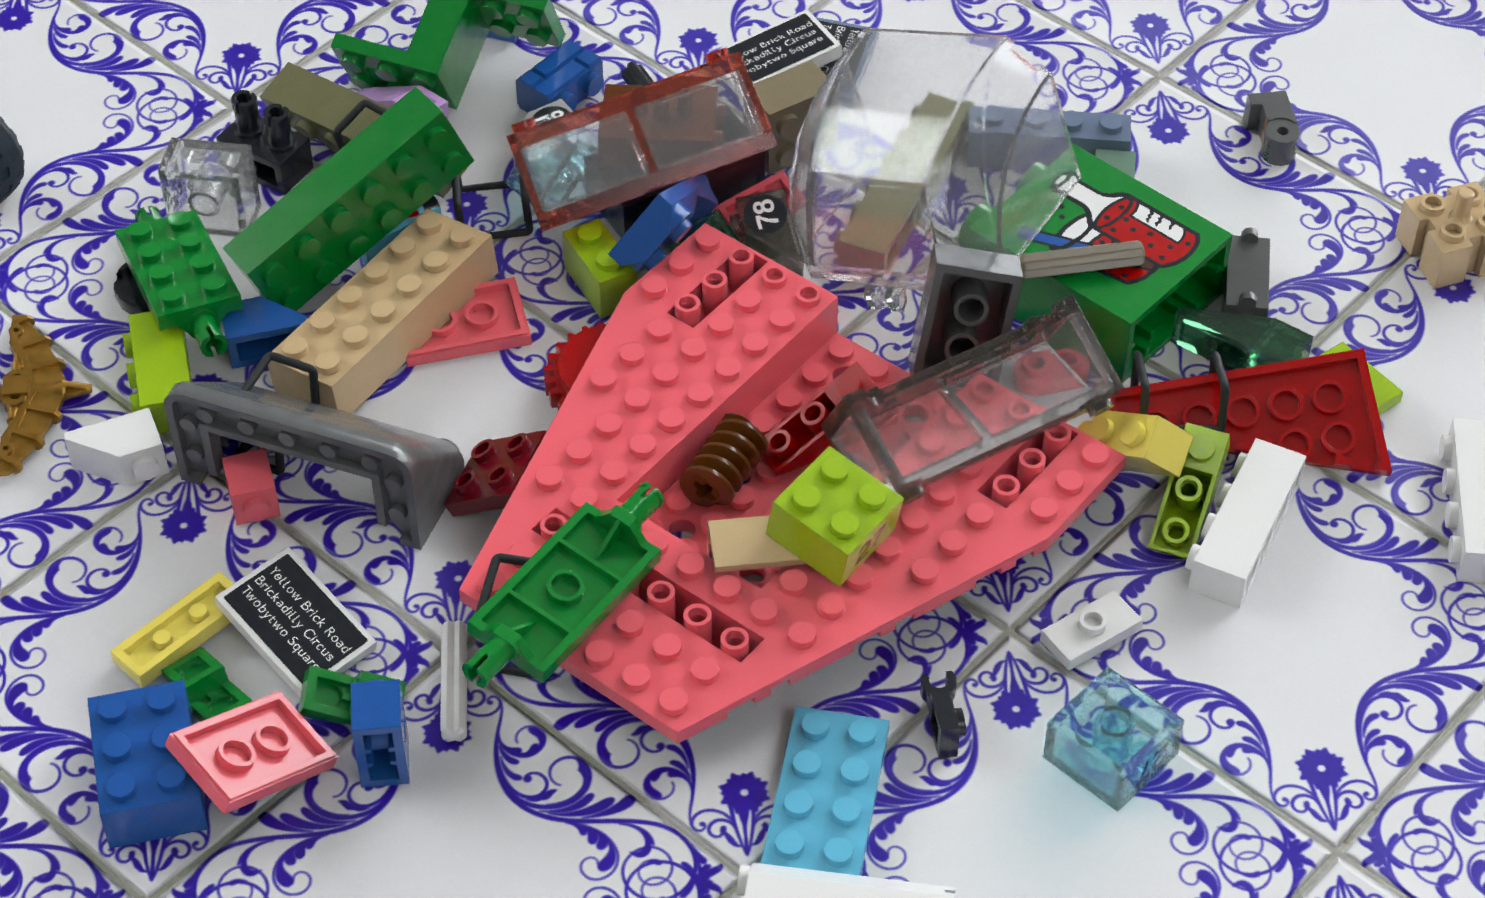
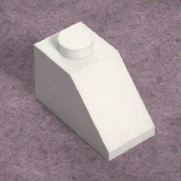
M149 408L63 433L74 469L126 486L170 473L163 444Z

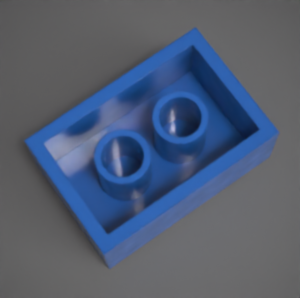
M184 680L87 698L99 814L109 848L207 830L208 823L203 790L164 746L169 734L194 725Z

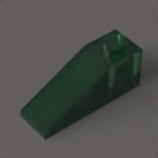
M1180 307L1175 314L1171 342L1210 360L1211 354L1216 351L1220 354L1224 368L1235 370L1308 358L1314 336L1276 318Z

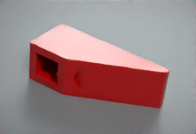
M856 361L765 435L769 449L763 458L777 476L783 475L812 463L829 446L836 451H841L865 441L899 412Z

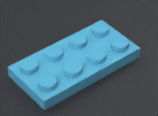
M800 706L795 707L761 864L861 876L889 735L890 720Z

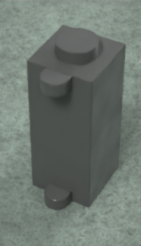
M1245 228L1241 236H1232L1222 292L1221 334L1254 338H1263L1269 310L1270 239L1259 238L1258 231L1254 228Z

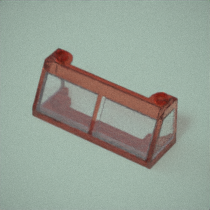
M727 47L704 55L707 62L705 64L546 122L536 124L535 118L532 117L512 124L513 133L506 135V139L540 230L543 232L778 146L740 51L730 54Z

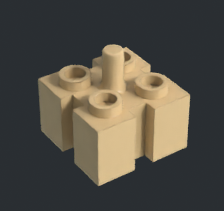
M1477 181L1447 188L1445 197L1431 192L1403 200L1395 236L1410 256L1421 255L1419 269L1434 289L1464 282L1467 272L1474 271L1478 278L1485 276V191Z

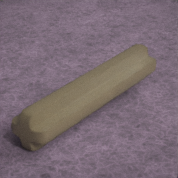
M1135 240L1025 253L1020 255L1019 259L1023 279H1034L1141 266L1145 261V249L1141 241Z

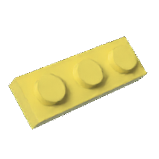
M221 572L216 573L110 651L113 663L142 688L162 674V669L188 655L231 623L215 606V596L234 583Z

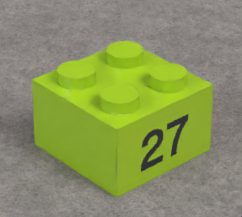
M829 446L773 501L765 534L840 587L895 530L904 498Z

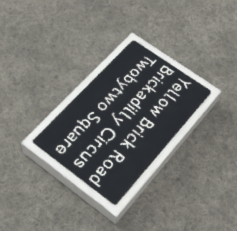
M808 9L706 55L709 67L741 103L744 102V87L811 60L818 67H821L844 56L842 45Z
M289 547L215 596V606L299 698L301 696L304 672L310 665L344 673L376 650L377 641Z

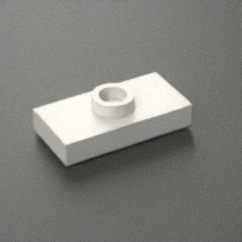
M1113 590L1042 629L1040 641L1069 671L1141 631L1143 619Z

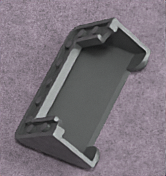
M179 382L172 387L165 397L164 408L181 480L201 485L208 473L214 476L219 475L223 468L221 458L224 457L220 436L369 478L372 481L378 524L387 526L388 522L391 521L403 533L400 537L401 545L422 550L446 509L443 504L453 489L455 479L465 468L464 459L459 448L448 439H439L253 386L250 391L241 390L245 382Z

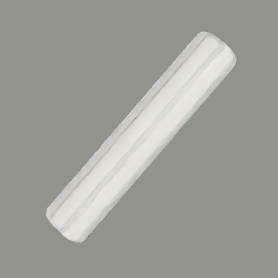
M461 620L455 622L446 621L441 626L440 730L441 737L446 742H461L467 737V677L462 671V665L467 661L466 624Z

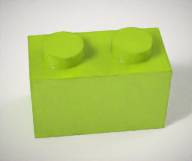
M600 218L563 231L562 237L564 267L602 319L613 314L624 292L637 282V272L629 265L620 266L608 255L617 244V241Z

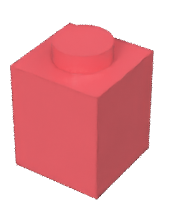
M265 448L221 458L237 525L281 516L276 487Z

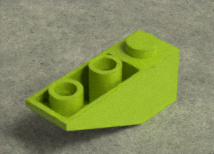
M1186 422L1184 430L1194 436L1180 477L1169 476L1148 549L1187 560L1191 547L1194 543L1198 544L1204 523L1214 500L1230 449V434Z

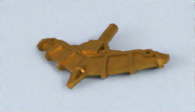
M26 314L12 315L11 327L8 330L10 335L9 344L14 361L12 362V371L3 376V385H0V403L4 402L5 410L8 413V427L1 436L0 477L9 476L12 473L15 475L23 470L21 463L35 449L40 450L45 445L43 437L52 424L59 423L63 418L60 409L66 400L93 392L92 384L65 380L62 373L66 368L64 359L56 358L50 349L53 344L50 336L41 335L33 327L35 324L34 318Z

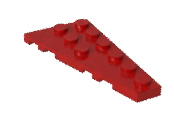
M1364 348L1225 371L1230 388L1227 421L1224 433L1230 434L1228 454L1239 455L1241 452L1248 454L1254 440L1257 438L1306 455L1305 465L1390 477L1392 468ZM1211 373L1151 383L1148 415L1160 416L1174 425H1186L1187 422L1198 426H1217L1221 392L1217 374ZM1141 385L1105 391L1106 410L1139 414Z

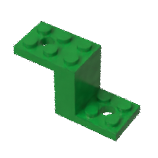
M429 0L407 51L340 33L335 34L331 48L340 61V65L350 77L351 83L361 89L421 85L447 100L448 108L457 110L489 30L501 37L508 38L514 35L525 38L528 42L541 47L547 44L561 47L565 32L551 0Z

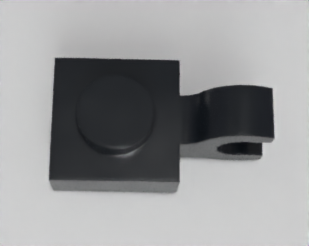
M946 671L945 686L942 688L932 686L929 682L928 674L921 676L920 695L928 707V722L939 759L957 757L959 737L966 736L962 708H954L953 704L956 696L957 678L952 671Z

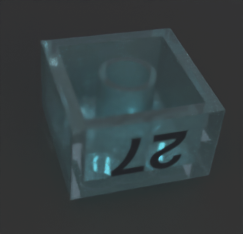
M1108 666L1047 722L1042 757L1118 812L1178 754L1184 719Z

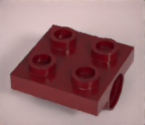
M542 430L526 434L518 433L514 436L493 440L485 439L479 442L472 449L468 463L462 473L455 479L453 489L443 505L453 517L503 509L547 431Z

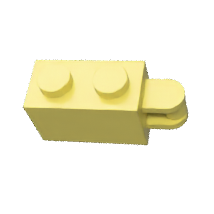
M1097 409L1092 421H1084L1077 427L1078 430L1126 456L1124 471L1180 477L1194 436L1157 415Z

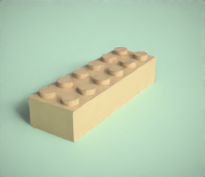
M426 209L272 352L313 365L318 371L320 405L352 414L406 362L409 352L420 349L433 336L432 330L434 328L440 329L450 320L449 313L451 311L456 314L475 296L474 289L480 283L489 282L499 272L492 235ZM271 360L268 368L275 392L311 402L309 373Z

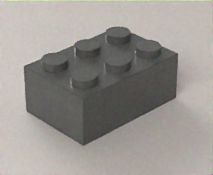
M940 243L933 244L908 357L911 381L964 389L979 374L998 385L1023 282L1019 256Z

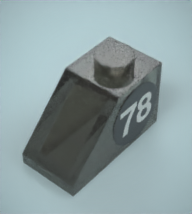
M784 188L735 198V214L729 215L734 239L741 238L742 244L803 277L804 257Z

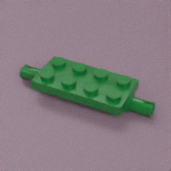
M148 206L151 215L147 214L144 207L140 208L135 214L136 222L128 227L115 230L117 244L159 330L162 331L173 327L182 329L197 340L202 354L206 357H214L210 348L212 346L218 355L224 353L228 347V342L219 328L220 323L226 313L243 309L241 294L195 210L187 212L178 211L162 218L161 212L156 206Z
M643 482L621 506L616 505L612 509L600 511L586 502L467 621V632L484 643L473 657L462 665V671L467 679L473 682L480 675L481 678L476 682V685L485 688L490 680L508 662H512L541 683H544L660 562L661 549L645 539L641 532V525L664 504L662 493L655 487L647 495L646 492L651 488V484Z

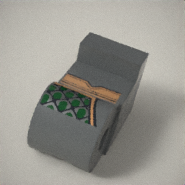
M1286 90L1247 94L1242 120L1246 130L1257 129L1262 142L1261 157L1267 163L1275 166L1290 164L1296 155L1295 145L1300 136V129Z

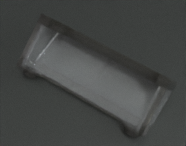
M1071 294L1054 302L1051 305L1053 311L1049 315L1044 314L1037 318L1036 316L1030 317L1021 327L880 390L876 386L866 392L863 387L845 395L824 420L821 427L829 442L839 453L904 498L902 506L925 495L926 491L924 488L1084 413L1088 412L1090 418L1106 412L1114 406L1112 399L1124 386Z

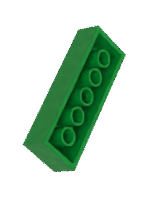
M415 86L227 243L223 250L261 297L297 311L473 163L474 159L443 111Z

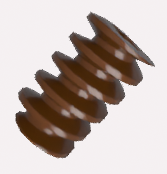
M735 413L725 414L713 433L709 435L705 444L701 446L696 456L693 457L688 467L679 477L680 487L684 495L691 502L704 507H710L714 504L723 506L730 504L735 497V493L739 492L743 486V481L748 479L752 469L756 468L760 462V457H763L769 449L767 439L745 417Z

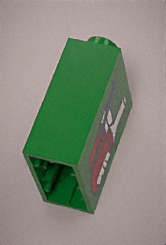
M1071 143L1044 166L1038 162L1028 164L1017 176L1011 192L993 207L986 203L976 206L964 220L959 232L958 242L961 247L1020 256L1033 252L1135 240L1141 241L1145 249V261L1141 266L1023 279L1014 315L1015 319L1061 347L1079 346L1087 349L1094 355L1097 369L1123 384L1131 376L1132 357L1135 351L1141 352L1145 364L1222 295L1233 234Z

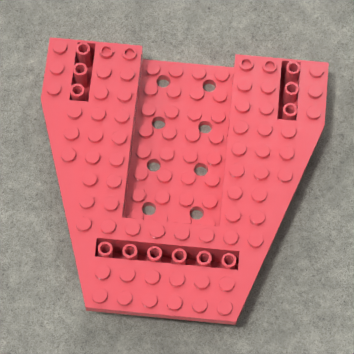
M704 223L624 292L460 586V601L476 611L488 568L494 555L503 553L531 558L586 502L600 511L612 509L616 505L621 506L643 482L651 484V488L646 492L647 495L656 487L664 497V504L641 525V532L648 542L661 549L660 562L575 649L560 667L678 744L728 718V711L751 699L756 703L770 696L771 689L783 682L788 681L791 685L854 651V645L875 634L882 637L895 630L896 623L909 616L916 619L975 588L976 581L995 571L1002 574L1015 567L1016 560L1031 553L1034 557L1049 549L1124 469L1126 456L979 374L955 398L930 384L911 381L910 373L837 333L838 296ZM857 361L899 413L865 441L838 452L860 468L871 470L873 477L904 498L895 530L840 587L808 564L715 573L713 559L708 557L706 548L708 521L770 515L773 501L811 463L777 476L765 459L760 457V462L756 468L752 469V473L747 479L749 483L743 484L739 492L735 493L732 502L724 506L714 504L710 507L699 506L691 502L684 495L679 482L682 472L688 467L693 457L696 456L701 446L705 444L707 438L713 433L725 414L735 413L745 417L765 436ZM910 417H917L924 422L909 424L904 420ZM678 531H687L693 534V536L679 539L673 534ZM500 563L490 598L522 566ZM749 574H756L763 577L764 580L750 583L743 577Z

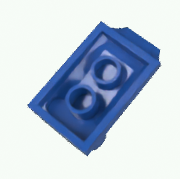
M699 171L659 193L608 255L620 266L629 265L637 273L644 269L649 272L667 256L663 250L672 240L677 243L684 235L694 233L718 205L708 178Z

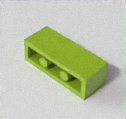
M151 311L128 315L130 332L123 333V342L127 359L134 358V362L127 363L126 368L130 388H137L138 393L130 394L132 412L149 408L158 433L170 432L164 408V399L176 383L192 382L185 331L178 327L160 331Z

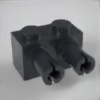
M248 90L237 91L231 96L235 121L216 137L221 167L286 195L314 168L310 139L299 132L291 130L290 112L286 106L282 108L281 104H271L263 110L264 118L259 116L256 94L253 92L250 94Z

